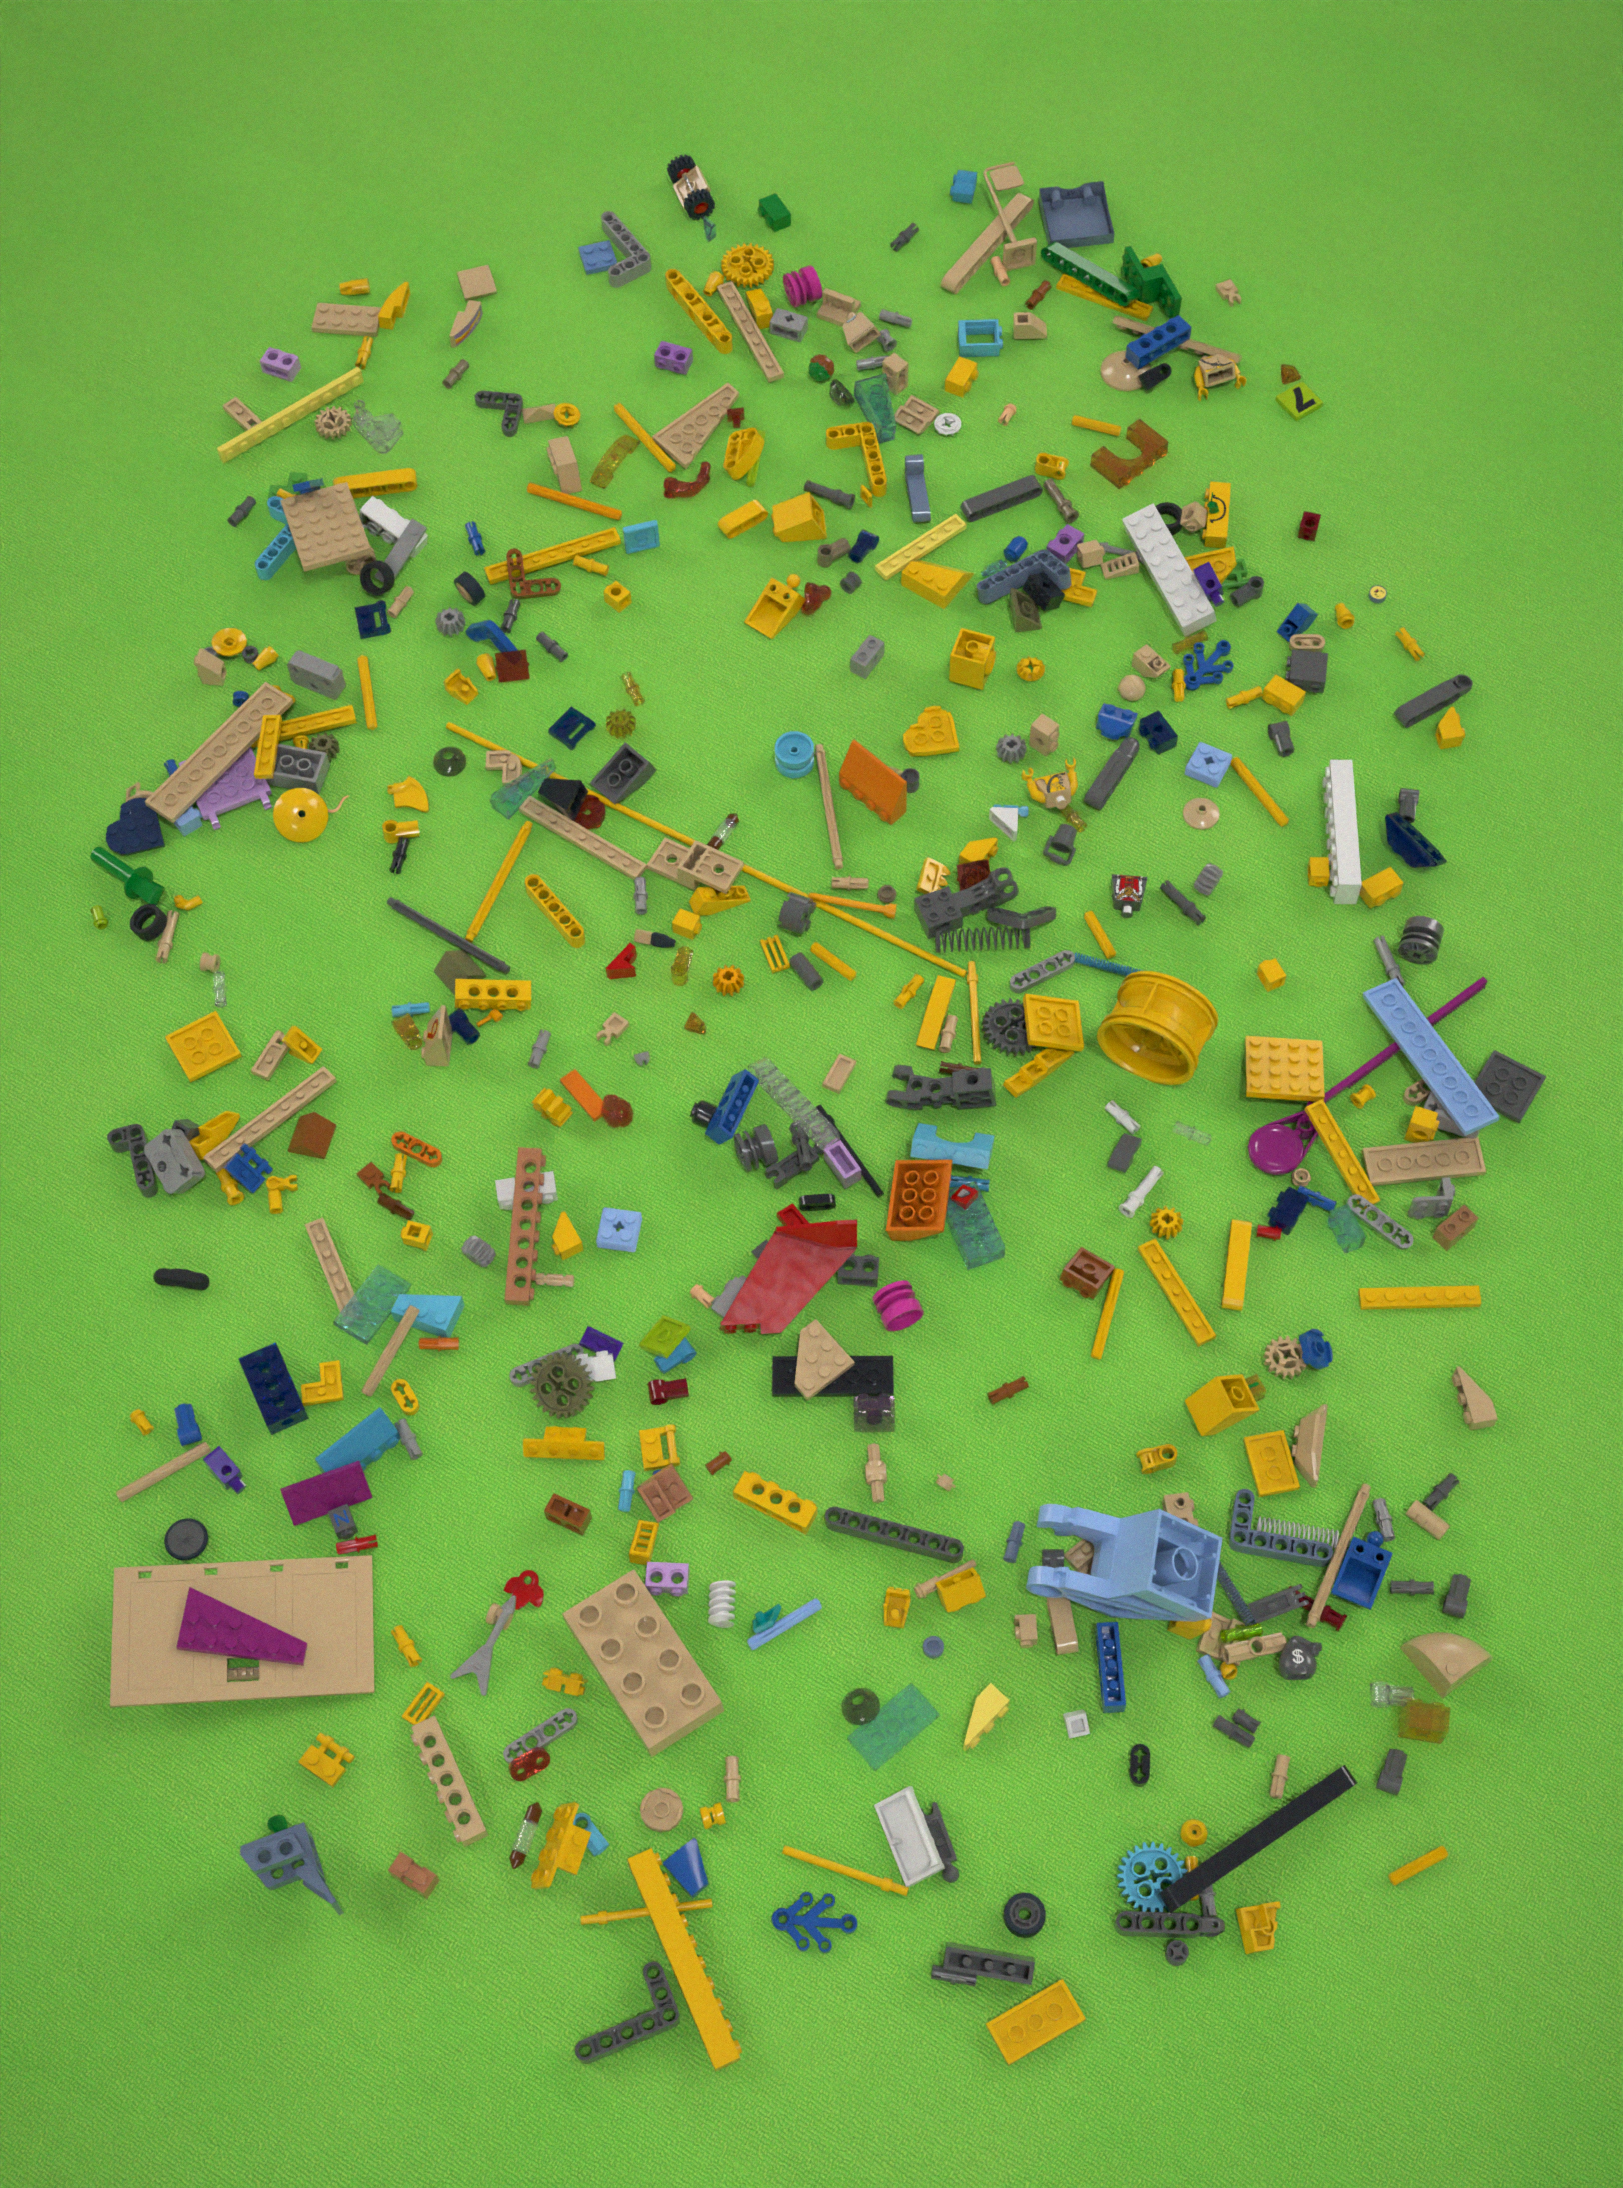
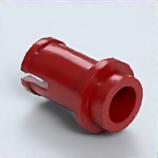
M1258 1224L1256 1237L1274 1239V1241L1276 1239L1280 1240L1282 1228Z

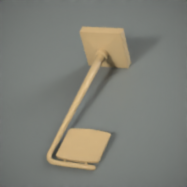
M1015 162L988 167L983 172L1011 242L1004 244L1002 264L1006 267L1007 271L1035 265L1037 249L1035 237L1021 241L1016 240L986 174L988 171L993 170L989 174L997 191L1022 186L1024 181L1017 166H1011Z

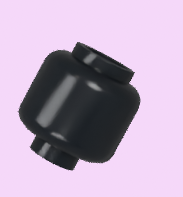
M700 1100L698 1103L695 1102L690 1113L692 1122L707 1128L717 1109L716 1105L704 1100Z

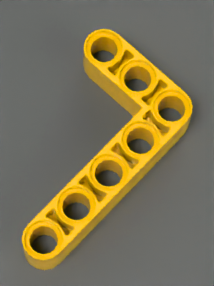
M861 422L828 428L826 430V446L829 449L836 450L861 446L871 492L876 497H883L887 493V478L874 425L870 422Z

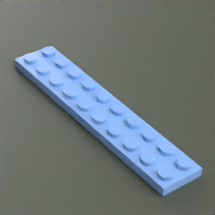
M1396 978L1363 992L1364 1000L1464 1136L1499 1121L1497 1112Z

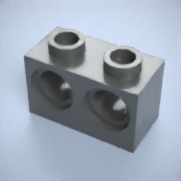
M852 1254L838 1269V1284L877 1287L879 1257L873 1255L856 1256ZM847 1266L853 1267L852 1270H845L844 1268ZM865 1268H872L873 1271H871V1272H866L864 1269H865Z

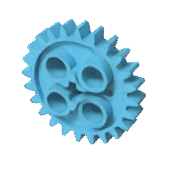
M1143 1842L1141 1850L1135 1845V1853L1128 1850L1126 1853L1128 1858L1122 1857L1121 1862L1124 1865L1118 1866V1870L1122 1874H1118L1116 1879L1122 1880V1882L1117 1887L1124 1888L1121 1897L1128 1895L1129 1898L1126 1904L1135 1903L1133 1910L1140 1906L1142 1907L1141 1912L1149 1909L1150 1912L1157 1910L1163 1913V1908L1170 1912L1158 1895L1163 1891L1160 1884L1168 1883L1171 1885L1182 1878L1188 1871L1187 1869L1180 1868L1184 1861L1177 1862L1178 1853L1173 1856L1170 1854L1171 1847L1164 1851L1163 1843L1160 1844L1159 1848H1156L1155 1843L1152 1842L1150 1848H1148L1146 1843ZM1162 1861L1166 1869H1157L1155 1862ZM1140 1865L1144 1868L1145 1873L1142 1875L1136 1874L1133 1867ZM1167 1873L1171 1874V1877H1159ZM1150 1874H1152L1153 1878L1159 1877L1155 1883L1152 1880H1147ZM1135 1880H1137V1881L1146 1880V1881L1140 1882L1139 1884H1134V1881H1135ZM1139 1888H1148L1150 1896H1142Z

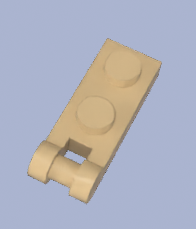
M237 397L222 405L224 411L245 431L262 422Z
M277 1030L252 1067V1074L269 1081L289 1050V1047L284 1042L282 1045L278 1044L285 1037L282 1031Z

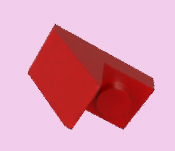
M629 943L606 967L607 978L619 979L636 976L635 967L631 965L637 957L636 946Z

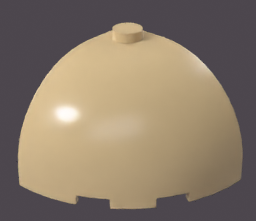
M1434 1632L1417 1636L1404 1643L1400 1648L1442 1699L1493 1659L1489 1652L1476 1642L1457 1634Z

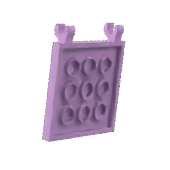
M251 747L195 801L203 819H210L214 830L221 828L217 815L255 800L261 799L265 810L272 808L268 795H271L272 792L266 779H255L254 777L256 757ZM185 761L179 762V766H181Z

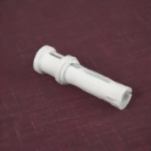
M1153 1166L1137 1189L1128 1194V1199L1124 1204H1120L1119 1210L1124 1216L1132 1218L1135 1215V1210L1143 1205L1145 1196L1164 1174L1159 1167Z

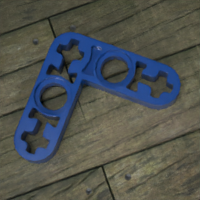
M491 620L473 623L465 630L466 635L475 642L490 639L512 664H517L522 658L519 650Z

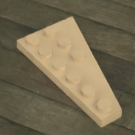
M726 383L653 435L652 439L667 454L687 469L738 399L739 391L729 383Z

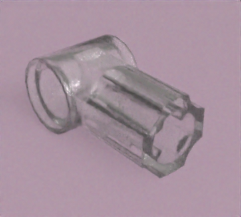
M1382 1681L1370 1683L1371 1706L1378 1708L1389 1707L1390 1705L1412 1707L1414 1700L1413 1687L1393 1686Z

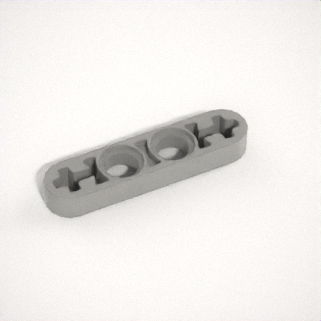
M1069 950L1061 951L1015 974L1010 979V989L1014 993H1022L1072 968L1075 963L1074 953ZM1052 964L1056 969L1048 971L1045 967ZM1033 972H1036L1039 974L1040 977L1038 979H1032L1029 975ZM1015 982L1022 983V985H1021V986H1019L1018 984L1015 985Z
M1355 1194L1347 1200L1346 1207L1353 1215L1394 1246L1405 1250L1413 1244V1236L1409 1231L1364 1197ZM1351 1200H1359L1358 1205L1360 1207L1364 1208L1366 1205L1368 1208L1363 1212V1214H1360L1359 1212H1361L1362 1209L1359 1207L1353 1208V1202H1351ZM1368 1211H1374L1377 1214L1375 1221L1367 1219L1366 1214ZM1384 1223L1392 1225V1233H1385L1382 1226ZM1397 1229L1400 1231L1397 1235L1400 1237L1406 1236L1408 1244L1404 1243L1402 1245L1400 1243L1401 1239L1398 1236L1394 1239L1392 1238Z
M572 1344L517 1366L510 1372L511 1383L515 1387L528 1385L530 1381L535 1380L531 1373H533L532 1369L534 1366L541 1365L540 1360H547L548 1355L554 1357V1354L558 1352L560 1356L562 1353L567 1352L568 1358L572 1355V1351H576L578 1355L584 1354L583 1348L578 1344ZM558 1366L557 1372L562 1371V1368ZM527 1369L529 1370V1374L531 1377H528V1374L526 1373ZM516 1374H520L522 1380H518Z
M570 1708L563 1709L509 1744L503 1752L505 1761L512 1766L518 1765L572 1730L578 1723L576 1712ZM565 1715H568L569 1717L573 1716L571 1718V1723H568L567 1721L562 1723L565 1720ZM556 1720L559 1721V1724L562 1723L561 1727L563 1729L559 1730L558 1724L555 1722ZM547 1726H554L556 1732L552 1736H546L544 1729ZM531 1737L538 1740L534 1748L526 1746V1741ZM520 1744H522L524 1750L526 1751L525 1754H523L522 1750L519 1751ZM510 1751H519L517 1753L516 1759H514L513 1757L508 1758L510 1756Z

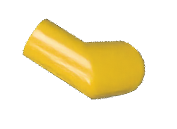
M182 895L174 897L175 906L184 910H191L203 903L199 895L190 900L184 899Z

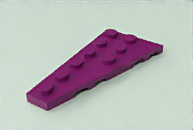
M189 1587L176 1646L177 1650L304 1666L308 1646L306 1642Z

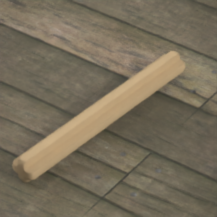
M410 1305L362 1389V1393L365 1395H373L419 1313L418 1308Z
M203 1442L121 1488L116 1492L117 1497L123 1502L210 1453L211 1450L208 1444Z

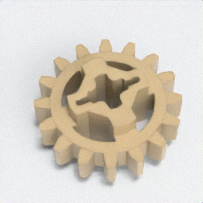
M335 406L332 409L326 407L325 412L321 410V415H316V431L319 432L320 436L324 435L325 439L329 436L332 440H334L335 436L340 439L341 434L346 436V431L351 430L350 414L347 413V410L342 411L341 407L335 409Z
M1279 1336L1277 1342L1272 1339L1270 1345L1266 1346L1265 1350L1267 1352L1263 1356V1358H1266L1264 1365H1270L1268 1371L1272 1372L1274 1370L1275 1377L1281 1374L1284 1380L1286 1375L1293 1379L1294 1373L1300 1376L1301 1370H1305L1307 1365L1302 1359L1301 1343H1296L1297 1338L1290 1341L1289 1336L1285 1340Z

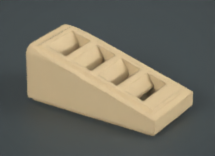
M1135 552L1100 565L1105 580L1139 573V562Z

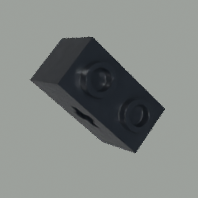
M1044 572L1029 575L1023 587V590L1043 611L1059 608L1065 597L1060 588Z

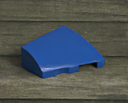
M695 1837L663 1862V1866L678 1881V1884L692 1900L709 1885Z

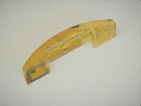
M626 434L618 438L601 458L590 479V483L605 489L614 478V471L628 453H633L640 444V440Z

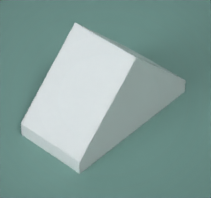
M990 808L989 820L1015 842L1017 840L1018 808Z

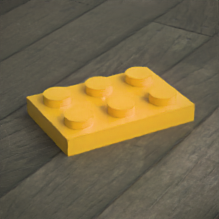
M1284 1430L1244 1437L1243 1442L1259 1497L1299 1490L1300 1485Z

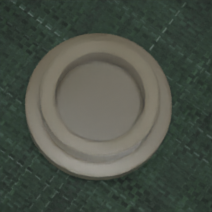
M884 885L878 891V898L884 903H890L895 900L896 891L892 886Z

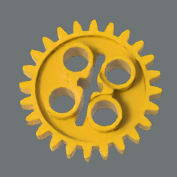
M743 243V246L740 247L737 244L736 249L731 247V251L727 250L726 255H723L721 271L723 276H726V280H731L733 283L736 282L737 287L743 284L744 288L746 285L752 288V284L758 286V282L764 284V279L769 280V276H772V271H774V259H772V254H769V250L764 251V246L758 248V244L752 246V243H750L749 246H746Z

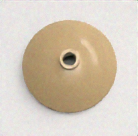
M1117 351L1108 355L1103 360L1100 371L1103 381L1108 386L1119 391H1134L1143 387L1137 376L1151 369L1149 363L1137 369L1125 357L1126 351Z

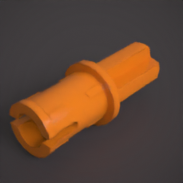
M438 1336V1338H419V1349H438V1351L445 1349L459 1350V1337L446 1338Z

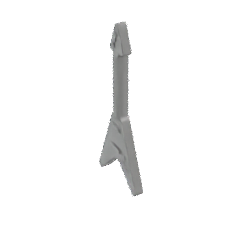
M512 1596L501 1606L503 1611L485 1645L480 1647L450 1676L452 1679L474 1672L477 1676L482 1696L487 1695L493 1646L510 1614L515 1612L516 1596Z

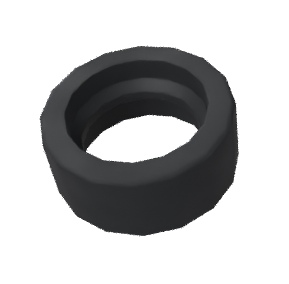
M1169 502L1160 503L1155 506L1160 515L1169 514L1177 519V522L1165 525L1171 535L1178 533L1182 529L1180 524L1182 509L1178 505Z
M373 561L361 569L360 583L367 593L381 595L390 591L394 586V573L387 563ZM376 568L383 575L384 585L382 588L376 587L373 584L370 576L371 569Z
M145 904L139 907L130 919L131 930L140 939L146 941L158 937L167 925L166 914L155 904ZM155 915L154 921L148 927L142 929L143 923L149 917Z

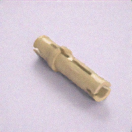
M172 910L167 912V925L161 939L158 941L159 948L155 958L159 963H161V958L163 959L162 963H167L169 951L173 947L172 939L179 913L174 911L173 917Z

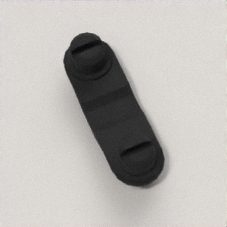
M160 1268L153 1275L154 1281L159 1285L179 1286L196 1290H205L209 1286V1278L206 1274L186 1269Z

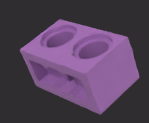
M661 341L654 354L655 367L686 375L693 362V351L690 348Z

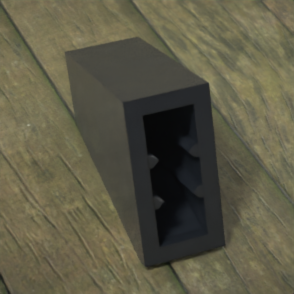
M544 778L538 791L545 804L570 820L576 819L588 793L581 780Z

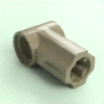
M841 538L830 545H820L817 555L818 565L829 567L832 565L833 560L849 553L851 547L846 538Z

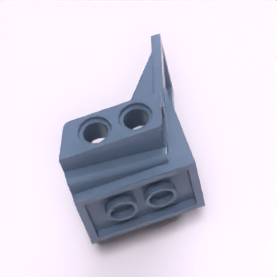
M304 1822L240 1846V1855L268 1890H275L302 1879L303 1885L330 1903L338 1915L344 1914L325 1883V1876L312 1833ZM297 1862H304V1865L297 1867L294 1870V1866ZM278 1869H283L282 1877L274 1879V1872Z

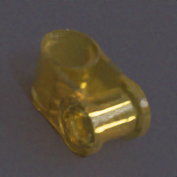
M409 1013L391 1021L395 1031L409 1049L416 1050L421 1047L422 1038Z

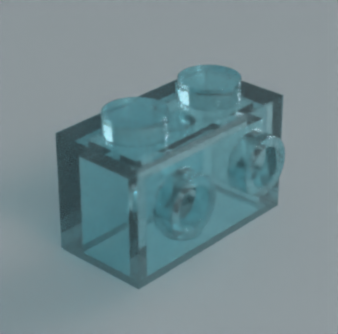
M1346 1204L1331 1210L1327 1223L1344 1253L1363 1247L1366 1236L1350 1206Z

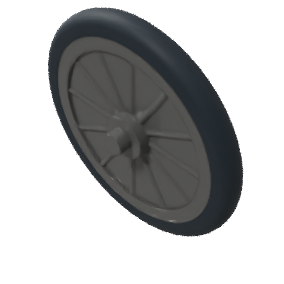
M191 1518L178 1520L169 1527L165 1534V1548L175 1559L191 1560L204 1551L208 1542V1533L205 1526L198 1520Z

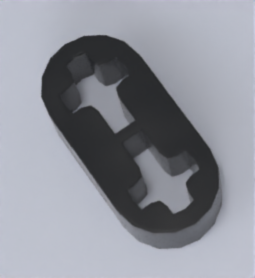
M833 1194L804 1195L798 1199L799 1209L802 1211L831 1210L836 1207V1197Z
M1137 1744L1130 1753L1129 1777L1133 1785L1143 1787L1147 1784L1150 1776V1750L1144 1744ZM1138 1750H1142V1754H1146L1142 1758V1763H1138V1756L1134 1755ZM1138 1768H1142L1141 1774L1145 1776L1142 1778V1781H1138V1778L1134 1776L1137 1774Z

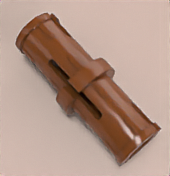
M1044 280L1032 292L1031 297L1025 302L1028 309L1033 310L1038 302L1045 298V294L1052 288L1049 281Z
M1022 1376L1013 1382H1006L1002 1387L987 1393L989 1400L991 1399V1404L994 1405L1007 1397L1010 1399L1014 1396L1013 1394L1029 1388L1028 1382L1024 1381L1026 1378Z

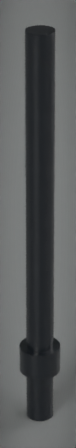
M822 1105L816 1106L815 1110L821 1117V1122L825 1128H829L836 1140H841L861 1168V1175L878 1198L883 1196L884 1192L834 1124L835 1120L833 1117L827 1114Z

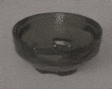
M834 378L830 383V397L839 406H850L855 402L852 394L839 380Z
M447 746L436 752L433 758V765L440 775L455 776L464 770L466 758L459 748ZM446 753H452L454 755L451 759H445L443 757Z
M856 1688L844 1697L841 1705L842 1713L849 1723L865 1725L877 1717L880 1711V1702L872 1690ZM861 1696L864 1698L861 1704H852L855 1697Z

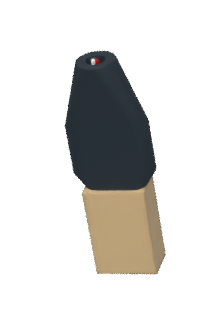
M640 929L635 931V942L652 944L661 948L675 946L676 940L665 934Z

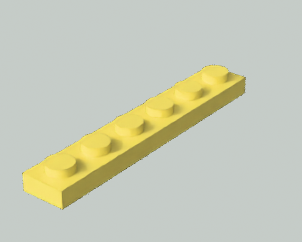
M954 514L875 565V570L885 580H888L905 569L911 561L919 560L964 531L967 524L957 514Z

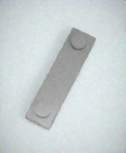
M411 519L384 561L391 567L395 579L427 530L425 526L414 519ZM378 570L375 578L384 583L383 575Z

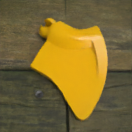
M408 776L401 783L387 786L388 794H394L395 808L409 807L424 813L429 811L427 795L421 784L414 778Z

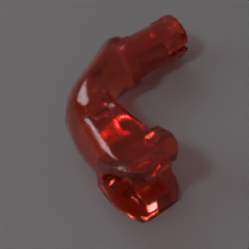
M709 462L701 463L700 472L694 482L678 481V479L673 477L665 478L663 484L665 488L664 497L671 499L697 495L710 481L711 464Z

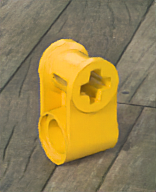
M1040 453L1036 457L1035 472L1041 476L1062 480L1065 478V469L1068 467L1069 461L1064 457Z
M1165 1444L1138 1451L1136 1455L1137 1458H1140L1142 1464V1474H1151L1173 1467L1177 1460V1449L1171 1444ZM1165 1453H1169L1173 1457L1171 1459H1166L1162 1455Z

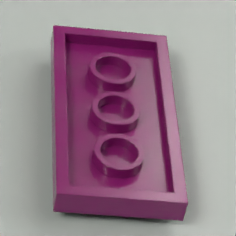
M360 1461L280 1488L294 1526L328 1514V1511L348 1504L349 1507L373 1498Z

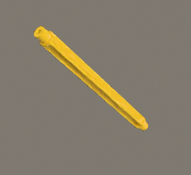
M526 821L521 826L517 837L467 930L465 940L472 943L474 938L477 937L524 843L531 833L533 824L530 821Z

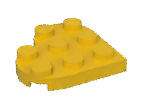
M941 706L925 708L924 712L918 716V723L911 725L903 734V745L908 754L915 757L958 752L959 743L951 713L941 709Z

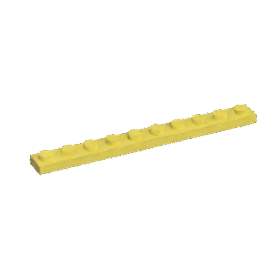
M358 367L354 368L217 448L220 460L225 463L335 398L345 394L347 391L359 386L364 382L361 370Z

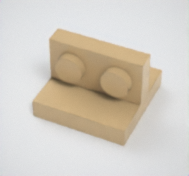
M825 288L822 292L823 304L817 312V318L842 327L848 321L846 317L849 313H857L861 307V301Z

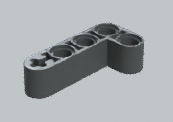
M132 1124L111 1130L107 1135V1140L112 1150L117 1153L130 1151L136 1183L140 1192L147 1198L155 1196L158 1192L155 1171L144 1153V1147L149 1142L142 1126Z

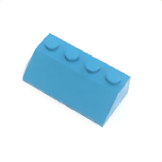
M379 1407L316 1457L315 1460L321 1473L356 1461H360L364 1471L372 1461L375 1462L380 1459L387 1449L395 1447L401 1438L397 1429Z

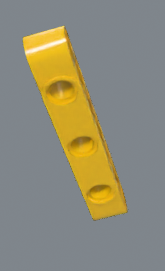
M669 269L666 271V287L677 303L720 353H730L733 350L732 335L723 322L678 270Z

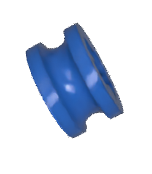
M244 691L234 692L233 704L240 707L249 699V694Z

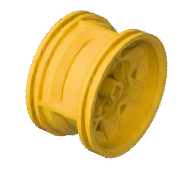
M1137 971L1127 975L1118 990V1001L1112 1013L1104 1018L1098 1029L1097 1040L1101 1049L1114 1063L1124 1070L1151 1082L1164 1085H1179L1188 1082L1198 1066V1056L1205 1042L1212 1037L1218 1025L1216 1009L1200 991L1173 976L1154 971Z

